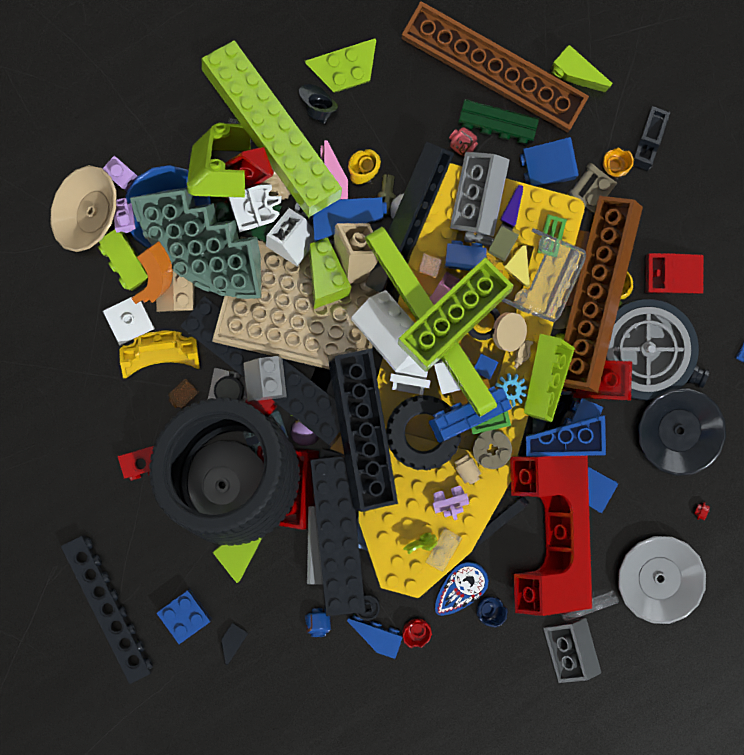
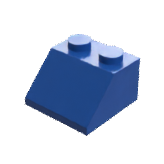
M452 240L451 244H447L444 268L471 271L486 257L487 248H483V244L471 243V246L463 245L462 241Z

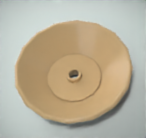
M89 165L76 169L64 179L55 193L51 207V228L55 239L64 249L75 252L90 249L104 237L112 224L116 211V189L112 178L102 168Z

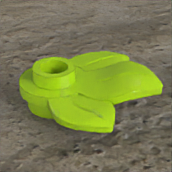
M425 533L420 536L419 540L407 544L403 549L407 550L408 554H411L420 547L430 551L438 544L437 537L434 534Z

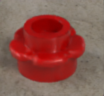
M703 502L702 505L698 504L694 514L697 515L698 520H705L710 506L706 505V502Z

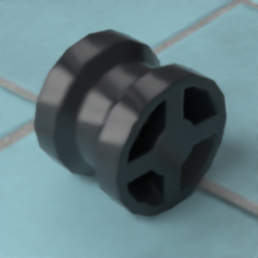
M696 365L688 383H696L699 387L703 388L710 371L707 369L702 370Z

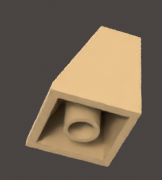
M337 223L335 226L333 249L349 283H363L378 262L365 240V236L373 232L369 223Z

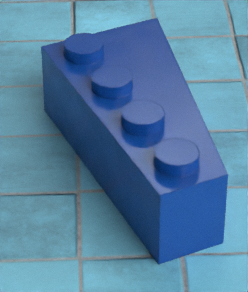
M605 415L526 436L527 457L606 455Z

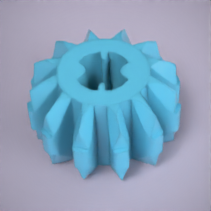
M509 373L506 376L507 381L501 376L499 379L503 384L496 383L495 386L504 389L507 399L511 400V405L514 407L516 406L515 399L520 404L523 402L519 397L520 395L527 397V394L522 393V390L528 389V386L521 387L520 385L525 380L520 379L517 382V374L511 380ZM508 385H510L511 387L514 385L516 387L514 389V395H512L511 393L509 395L507 394Z

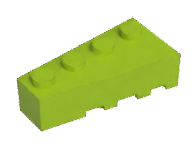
M540 334L527 400L524 405L525 414L549 422L553 421L575 350L573 346L561 338Z

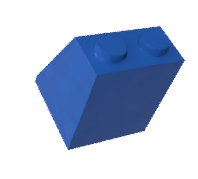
M571 137L523 149L520 155L521 165L526 168V173H524L525 184L540 187L574 180L579 176Z

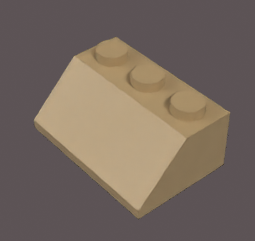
M173 271L169 289L156 300L157 312L193 311L195 308V284L184 277H180Z

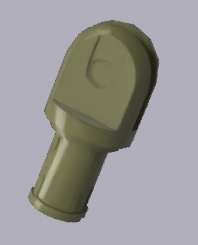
M383 175L382 189L377 193V198L382 197V201L387 203V214H383V217L384 215L385 217L391 215L390 206L396 198V195L393 193L395 176L388 175V177Z

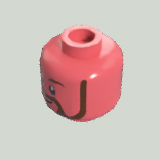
M465 127L459 131L455 129L449 137L452 140L450 147L461 156H465V152H473L478 145L476 142L477 136Z

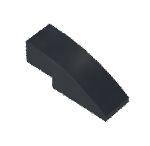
M654 106L651 107L633 156L634 166L647 171L650 170L661 143L670 112Z

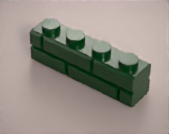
M465 99L458 124H462L461 127H465L468 130H472L473 127L480 129V133L491 135L492 132L499 134L498 137L509 140L510 137L515 138L518 143L528 145L529 142L532 143L534 140L539 118Z

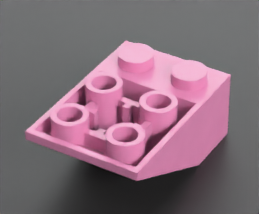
M324 141V146H321V160H324V164L342 187L341 199H348V179L328 141Z

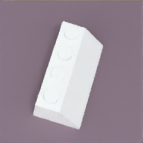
M386 290L369 297L352 316L351 320L395 372L415 364L416 362L398 345V339L414 324L412 319Z

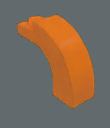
M159 241L137 256L147 272L148 284L147 287L131 298L135 304L142 300L144 303L148 300L153 303L171 285L173 276L172 264L166 250Z

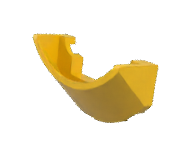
M149 332L134 338L133 343L128 346L123 345L119 349L123 378L129 377L137 370L146 366L166 362L182 363L200 369L196 339L184 337L181 335V332Z

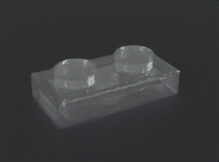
M444 528L437 541L438 544L431 551L426 563L443 572L462 537Z

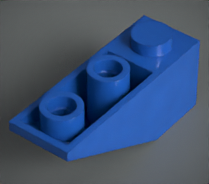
M357 615L348 616L347 621L377 653L396 658L403 638L400 630L389 627V630L382 628V624L371 621V623L365 622Z

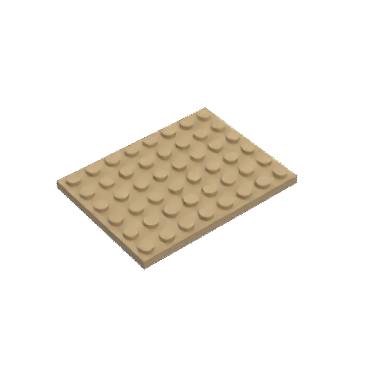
M258 240L261 255L262 297L240 299L224 296L213 336V342L329 369L327 355L360 348H372L371 342L359 330L351 318L369 297L379 292L366 286L368 275L363 283H350V296L314 309L309 253L296 266L266 247V242Z

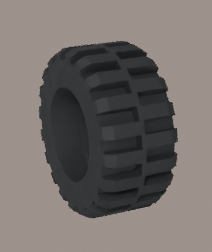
M419 395L404 400L393 410L388 419L386 435L389 448L397 460L405 466L416 470H431L441 467L451 459L458 450L461 433L440 442L436 447L428 451L414 449L409 445L405 437V428L411 418L419 414L433 416L442 410L447 413L451 411L450 405L433 396Z

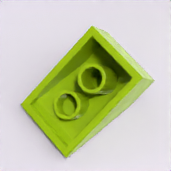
M570 45L553 62L550 68L552 75L558 79L606 92L613 84Z

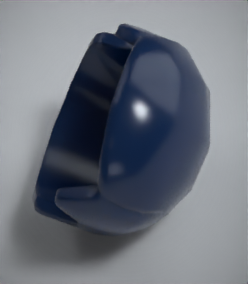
M484 598L477 606V617L486 626L498 627L507 619V608L498 598Z

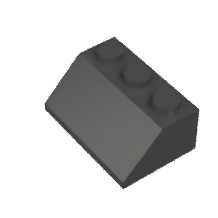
M586 618L573 619L543 628L558 683L585 681L601 674Z

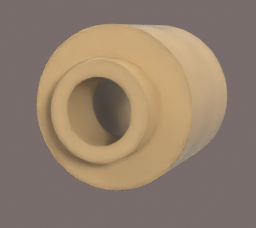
M468 454L454 462L456 464L455 468L464 483L469 482L471 485L480 480L479 475H481V472Z

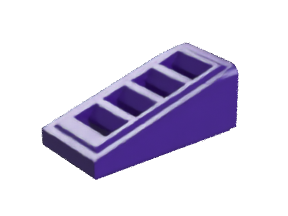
M522 185L516 187L500 218L501 222L513 228L517 222L523 193Z

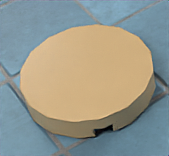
M513 312L503 313L497 318L493 329H495L493 340L495 345L501 350L515 351L522 346L526 339L527 325L520 314Z

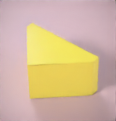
M522 246L504 268L525 287H530L527 248Z

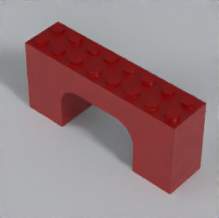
M587 455L511 457V496L540 497L545 507L546 558L543 565L536 571L514 574L515 613L545 616L592 609Z

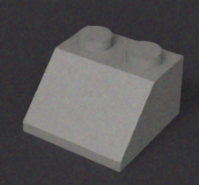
M281 357L258 358L244 363L248 402L287 397L283 359Z

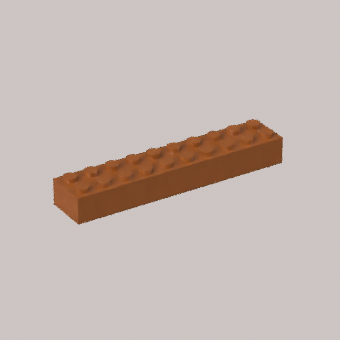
M422 1L402 33L401 39L567 133L572 128L589 98L585 93Z
M599 196L564 341L575 348L563 385L564 387L598 392L643 208L635 200Z

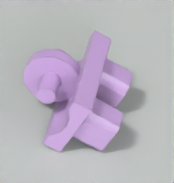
M126 198L116 200V211L114 214L116 233H128L136 229L132 204H128Z
M461 486L451 489L453 497L449 499L445 498L443 491L434 493L433 507L435 514L444 511L445 517L452 515L454 520H458L456 514L464 512L462 506L469 504L467 493H464Z

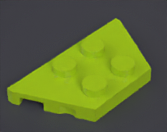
M376 39L306 60L305 63L333 93L370 82Z

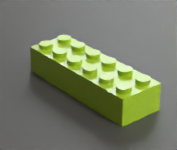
M485 257L398 339V345L427 372L511 293L514 285Z

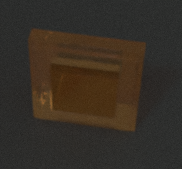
M424 254L418 273L437 278L442 259Z

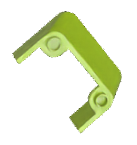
M217 123L192 146L187 178V192L193 196L245 198V170H225V163L219 159H211L212 150H251L250 136L241 124Z

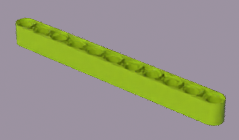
M381 227L365 236V240L418 321L434 305L386 230ZM456 343L441 359L476 414L481 417L496 408L497 403L459 343Z

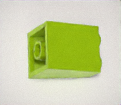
M260 537L258 540L247 544L242 543V545H220L213 552L236 583L243 577L262 538Z

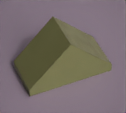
M502 222L487 253L506 261L520 231Z

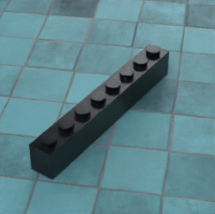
M427 141L388 230V235L406 263L410 259L454 156L453 152ZM378 261L368 277L366 286L379 293L386 290L393 297L396 288Z

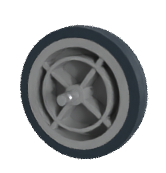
M638 299L620 306L617 311L606 360L632 361L631 398L653 400L655 397L671 389H680L693 374L699 354L698 338L690 320L678 308L661 300Z

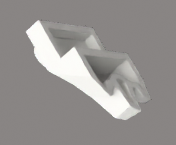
M258 185L245 190V198L228 197L239 232L272 223L280 215L272 207L281 203L282 196H269L268 193L272 190V185Z

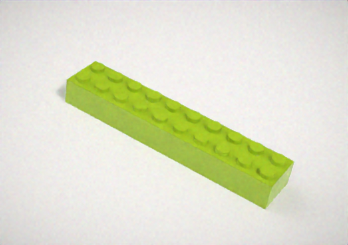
M235 40L203 57L202 71L258 148H265L271 167L307 217L314 215L341 199L342 187Z

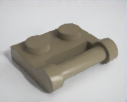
M589 163L586 167L587 170L573 189L567 192V195L581 199L584 202L585 208L595 214L599 196H608L617 182L600 171L595 165ZM593 174L596 175V180L582 198L579 192Z

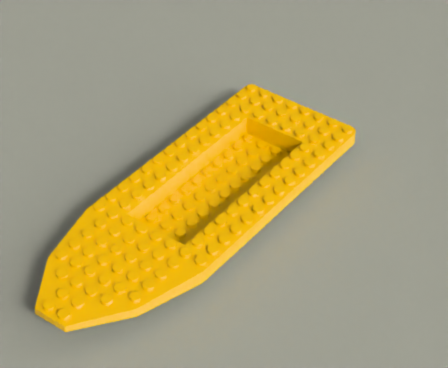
M451 163L408 263V266L429 298L446 272L460 280L470 272L467 270L444 268L448 243L451 244L452 240L462 241L463 245L471 246V243L464 241L466 232L450 228L462 166ZM505 179L495 233L491 237L495 238L502 224L500 218L518 185L523 186V193L514 228L519 230L520 233L506 261L487 252L486 258L514 285L511 293L495 308L500 312V315L513 312L520 314L524 318L527 325L525 341L533 342L530 346L531 354L529 359L516 369L514 368L516 350L509 352L499 349L495 345L493 338L477 340L467 333L458 343L466 356L469 357L473 367L480 354L499 362L491 379H488L490 387L495 386L496 383L502 385L503 383L499 379L501 376L507 381V374L510 373L511 380L517 374V382L520 379L525 380L520 386H528V389L522 390V393L528 395L540 334L551 335L585 205L581 199ZM548 214L567 219L557 257L537 253ZM553 220L550 221L543 250H546ZM559 221L552 241L551 252L554 250L561 222ZM522 246L527 248L530 287H525L504 268ZM400 295L398 305L416 323L415 317ZM489 312L473 328L479 333L491 331L495 321L493 315ZM383 358L377 382L386 429L388 419L393 410L404 400L413 396H419V394L392 390L393 382L390 381L391 373L395 374V371ZM433 365L428 370L426 379L430 380L429 388L424 387L423 395L439 398L448 405L453 406L454 402L451 394L441 393L435 366ZM508 385L507 394L509 395L511 393L512 395H514V389L516 387L514 385L512 387ZM521 395L519 397L523 402L520 404L515 399L516 406H512V409L508 410L511 426L494 429L495 431L502 432L509 438L512 445L511 457L518 456L529 416L524 413L527 397ZM419 414L411 418L407 423L405 437L409 445L414 449L428 451L439 444L429 424V421L434 419L433 416ZM471 428L462 432L457 452L441 467L431 470H416L405 466L397 460L389 448L398 504L364 512L359 511V524L382 589L419 598L472 552L511 482L510 460L498 469L484 468L475 460L473 445L481 433L472 434ZM490 444L487 452L495 455L498 447ZM467 454L474 460L481 472V475H479L480 480L471 485L469 482H463L454 463ZM457 486H461L464 493H467L469 504L462 506L464 512L456 514L458 520H454L452 515L445 517L444 511L435 514L433 507L434 493L443 491L445 498L449 499L453 497L451 489ZM425 533H431L437 537L438 544L430 551L420 547L411 554H408L407 550L403 549L407 544L419 540L420 536Z

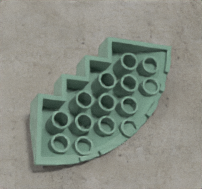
M187 188L130 198L137 222L139 221L145 239H148L151 245L158 241L161 243L170 258L172 269L176 274L184 277L202 290L211 291L221 296L237 297L240 299L262 297L261 255L257 237L239 239L235 220L217 222L214 203L196 206L194 196L187 192Z

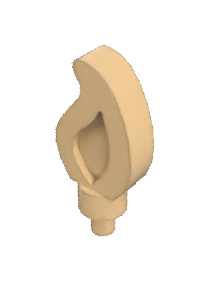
M524 341L522 346L516 350L514 368L517 369L519 365L529 359L532 341Z

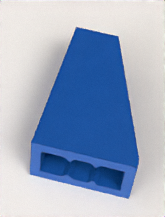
M382 197L341 199L313 215L314 240L319 241L334 236L337 223H372L383 219V214H387V203L382 201Z

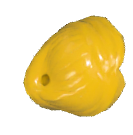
M374 150L357 151L351 156L348 162V170L351 174L350 179L352 183L364 184L378 173L381 161L380 156Z

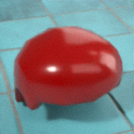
M423 619L410 620L405 624L402 631L404 643L409 648H422L431 639V626Z

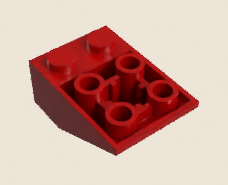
M647 254L645 293H703V255Z

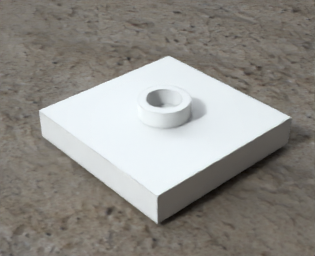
M129 298L103 311L120 346L155 329L142 301L135 304Z

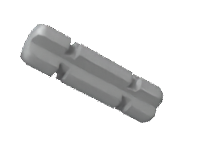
M466 232L464 237L465 242L480 243L486 247H490L494 240L491 236L474 234L472 232Z

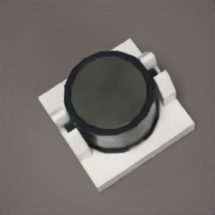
M214 368L208 399L222 397L223 399L231 398L232 400L237 399L245 402L247 400L245 378L237 372Z

